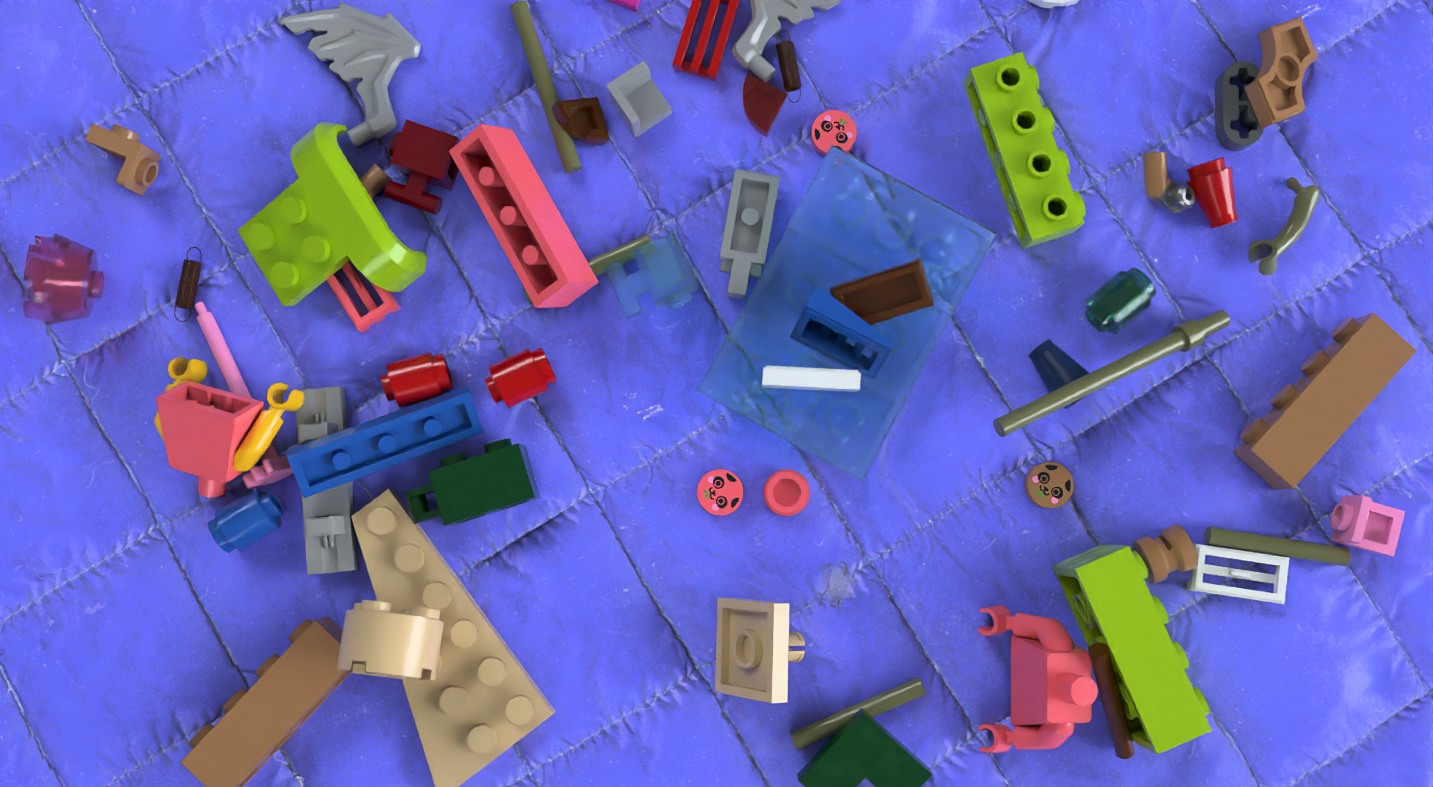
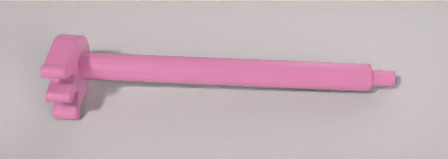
M203 302L196 303L194 306L199 315L196 319L230 392L252 398L212 312H207ZM271 442L261 457L263 465L251 468V473L242 476L249 490L278 482L293 474L287 456L279 457L273 442Z

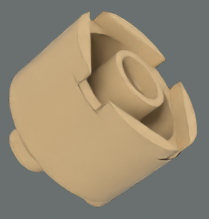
M362 600V603H354L353 610H346L336 670L350 671L353 663L352 673L397 679L414 677L419 678V681H435L444 622L439 620L440 610L411 607V610H402L401 614L391 613V603Z

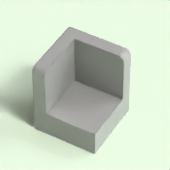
M645 61L606 85L611 104L635 138L672 114V108L652 81L650 68Z

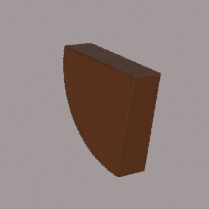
M598 97L556 101L551 107L558 123L575 139L592 145H604L609 140Z

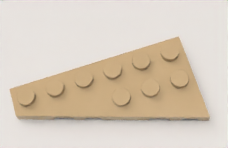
M388 488L352 515L351 518L377 601L391 603V613L401 614L402 610H411V607L440 610L439 620L444 622L435 681H419V678L406 677V679H402L435 787H459L556 711L420 525L413 524L411 513L396 492Z

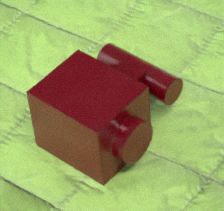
M406 119L402 132L397 131L392 138L389 155L392 157L390 163L401 174L409 177L406 185L389 180L384 190V197L438 215L443 200L441 197L429 194L428 190L431 184L450 191L452 190L459 169L449 151L460 142V139L457 136Z

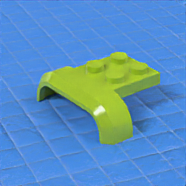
M321 122L296 142L291 148V160L299 178L237 230L283 306H295L350 260L368 280L390 292H401L425 273L426 254L423 251H414L408 248L393 234L341 151L337 142V136H341L347 131L345 125Z

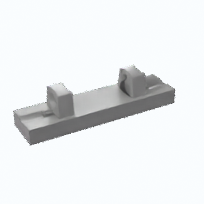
M335 386L300 390L304 393L305 399L303 405L296 410L298 446L348 429L344 387ZM352 481L304 498L302 495L307 575L359 570L356 531L351 518L355 514Z

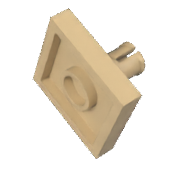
M733 597L717 598L715 692L767 703L787 702L788 661L800 662L805 654V650H792L789 648V646H805L804 637L801 633L789 632V603Z

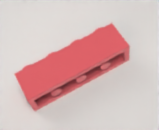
M480 124L449 151L535 308L567 307L599 282L513 129Z

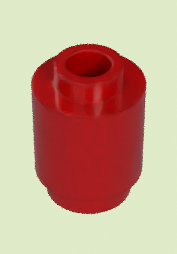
M541 347L532 352L527 348L489 366L492 376L484 379L495 403L498 404L504 401L508 408L549 390L547 385L557 381Z
M431 352L388 363V373L381 375L383 390L388 402L396 400L399 408L426 401L442 395L443 391L453 389L451 374L443 353L433 356Z

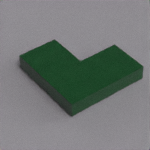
M861 707L804 766L797 776L798 781L805 787H857L865 778L875 787H921L932 776V772L924 762Z

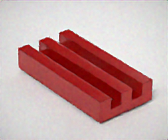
M692 0L673 60V69L716 81L740 0L710 1L692 63H689L685 60L704 1ZM720 3L728 4L709 68L703 67L701 64Z

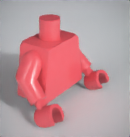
M1003 605L980 609L979 612L990 614L994 620V626L978 627V631L982 635L992 636L1005 633L1008 630L1013 631V634H1011V725H1014V729L1010 730L1004 724L980 725L978 730H990L993 733L994 743L991 747H979V750L985 753H1003L1008 751L1011 745H1014L1017 750L1054 749L1059 747L1073 734L1075 723H1089L1092 718V703L1097 698L1098 689L1094 680L1091 679V660L1088 651L1075 645L1064 626L1056 619L1024 613H1016L1014 617Z

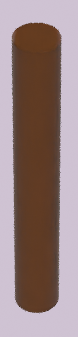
M1094 643L1088 648V653L1115 753L1121 759H1128L1134 755L1135 750L1108 646L1104 643Z

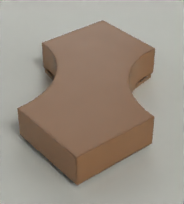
M1301 16L1269 27L1258 33L1262 45L1261 68L1257 77L1244 88L1261 129L1305 112L1302 80L1307 67L1318 59V56Z

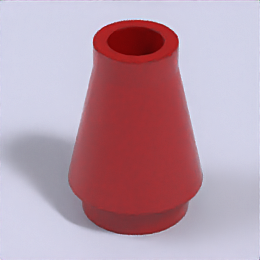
M1224 157L1186 169L1190 179L1186 181V184L1195 192V199L1208 219L1210 228H1216L1237 221L1232 166H1226Z

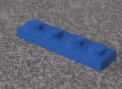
M465 386L286 450V456L304 498L484 433L471 393L468 387Z

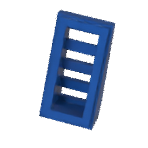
M817 287L814 288L790 335V338L853 370H858L859 373L873 380L894 346L892 341L833 296ZM848 338L856 341L854 346L847 342ZM865 346L874 350L870 358L862 353Z

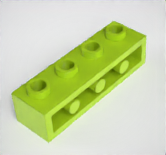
M1022 51L970 68L963 81V85L1022 250L1074 233L1085 224L1083 219L1086 215L1085 204L1078 191L1073 192L1068 178L1070 174L1069 160L1065 151L1062 148H1057L1052 134L1055 130L1054 119L1050 109L1047 106L1043 107L1037 92L1039 90V78L1035 67L1032 64L1027 65Z

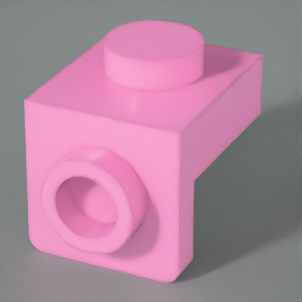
M1363 495L1342 496L1341 502L1335 506L1331 515V527L1334 529L1331 541L1379 555L1394 557L1405 511L1372 502V498Z

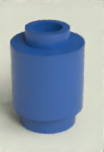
M255 487L216 511L215 518L208 522V528L215 542L225 552L230 553L235 549L242 551L281 527L280 516L284 514V509L278 498L271 491L268 490L264 493Z

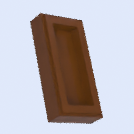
M921 258L829 288L831 296L869 325L935 305Z

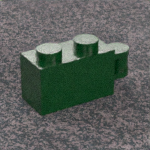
M507 438L483 446L485 454L468 459L466 452L440 459L441 468L428 471L431 484L404 493L413 524L441 517L444 526H454L541 498L526 447L519 443L512 445L511 439ZM434 493L439 508L430 511L425 495Z

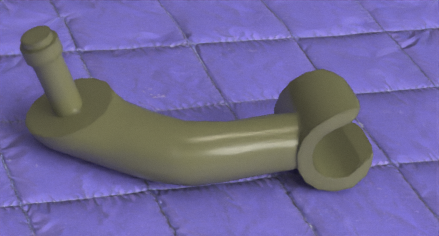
M1293 177L1286 181V186L1292 189L1297 196L1294 199L1293 210L1285 226L1271 241L1258 240L1249 247V262L1254 263L1262 259L1259 262V272L1262 275H1272L1276 272L1278 257L1303 234L1320 199V190L1317 186L1310 185L1304 188Z

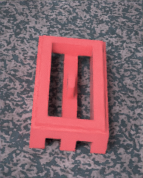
M350 261L342 269L367 307L368 314L362 316L336 273L327 279V282L354 325L362 333L370 329L369 326L371 324L384 320V316L390 312L395 313L401 309L390 291L384 290L372 283L384 302L378 307Z

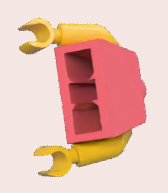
M177 357L171 360L168 365L169 375L172 379H175L173 384H168L165 392L156 397L158 410L154 418V425L164 441L170 466L173 469L198 476V493L201 496L209 498L219 497L227 492V482L250 470L257 464L284 421L280 417L283 412L298 410L303 405L305 398L302 391L294 389L289 394L287 401L283 402V394L287 391L288 384L275 383L267 391V400L271 406L268 411L263 410V401L199 384L206 378V363L194 358L189 360Z

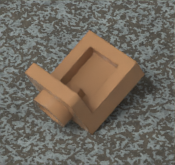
M92 123L85 141L108 154L125 160L116 183L142 196L158 175V162L161 156L142 143H139L138 141L141 136L129 129L113 124L111 130H107Z

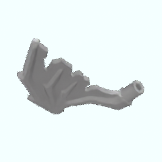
M750 0L752 20L732 48L734 58L744 69L751 70L763 83L768 82L776 73V69L761 55L767 42L781 29L778 18L787 20L791 25H798L800 21L814 17L812 8L827 11L839 5L841 0Z
M340 2L338 3V8L295 14L278 19V23L281 26H286L295 35L303 34L310 30L320 33L327 32L312 38L308 45L309 50L320 61H334L330 64L329 69L333 73L340 75L342 81L349 83L357 79L362 80L358 83L356 91L364 102L366 121L347 131L355 147L375 137L379 139L395 128L397 121L387 89L400 63L406 59L418 57L421 44L390 13L381 17Z

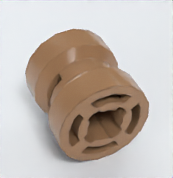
M1179 524L1163 529L1158 537L1151 538L1145 536L1132 541V551H1137L1142 557L1148 570V578L1145 579L1152 585L1166 580L1168 574L1173 571L1184 573L1198 566V557L1193 543Z

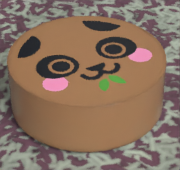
M1044 462L1033 466L1026 474L1024 480V491L1027 498L1034 505L1041 508H1057L1064 505L1072 496L1074 482L1070 472L1063 465L1055 462Z

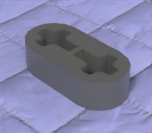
M1240 61L1233 63L1219 75L1215 83L1216 137L1223 147L1231 151H1241L1259 140L1264 128L1261 129L1246 91L1244 90L1239 97L1238 86L1230 85V81L1236 76H1239L1240 83L1247 85L1257 77L1260 70L1250 62ZM1239 112L1241 127H1246L1249 130L1241 138H1239V131L1231 130L1230 127L1238 120Z

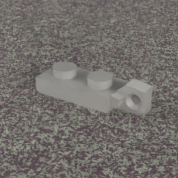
M735 169L720 251V272L731 273L727 298L745 300L749 277H761V271L765 267L780 176Z

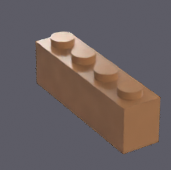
M1375 313L1356 319L1350 316L1342 321L1331 333L1330 337L1334 341L1324 352L1319 350L1310 356L1300 368L1304 373L1294 385L1288 384L1278 391L1270 401V404L1273 406L1272 410L1263 420L1259 417L1252 421L1240 434L1243 442L1235 449L1234 453L1275 490L1294 489L1416 353L1417 350Z
M330 617L317 619L314 622L307 619L300 624L288 638L292 645L281 656L277 653L272 655L255 672L259 680L248 691L242 688L224 704L222 710L226 713L215 726L211 723L207 724L190 740L188 745L192 750L181 763L205 787H244L352 673L353 663L350 671L336 670L343 630Z

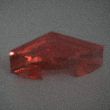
M747 74L743 86L744 112L751 125L760 134L767 137L787 100L788 94Z

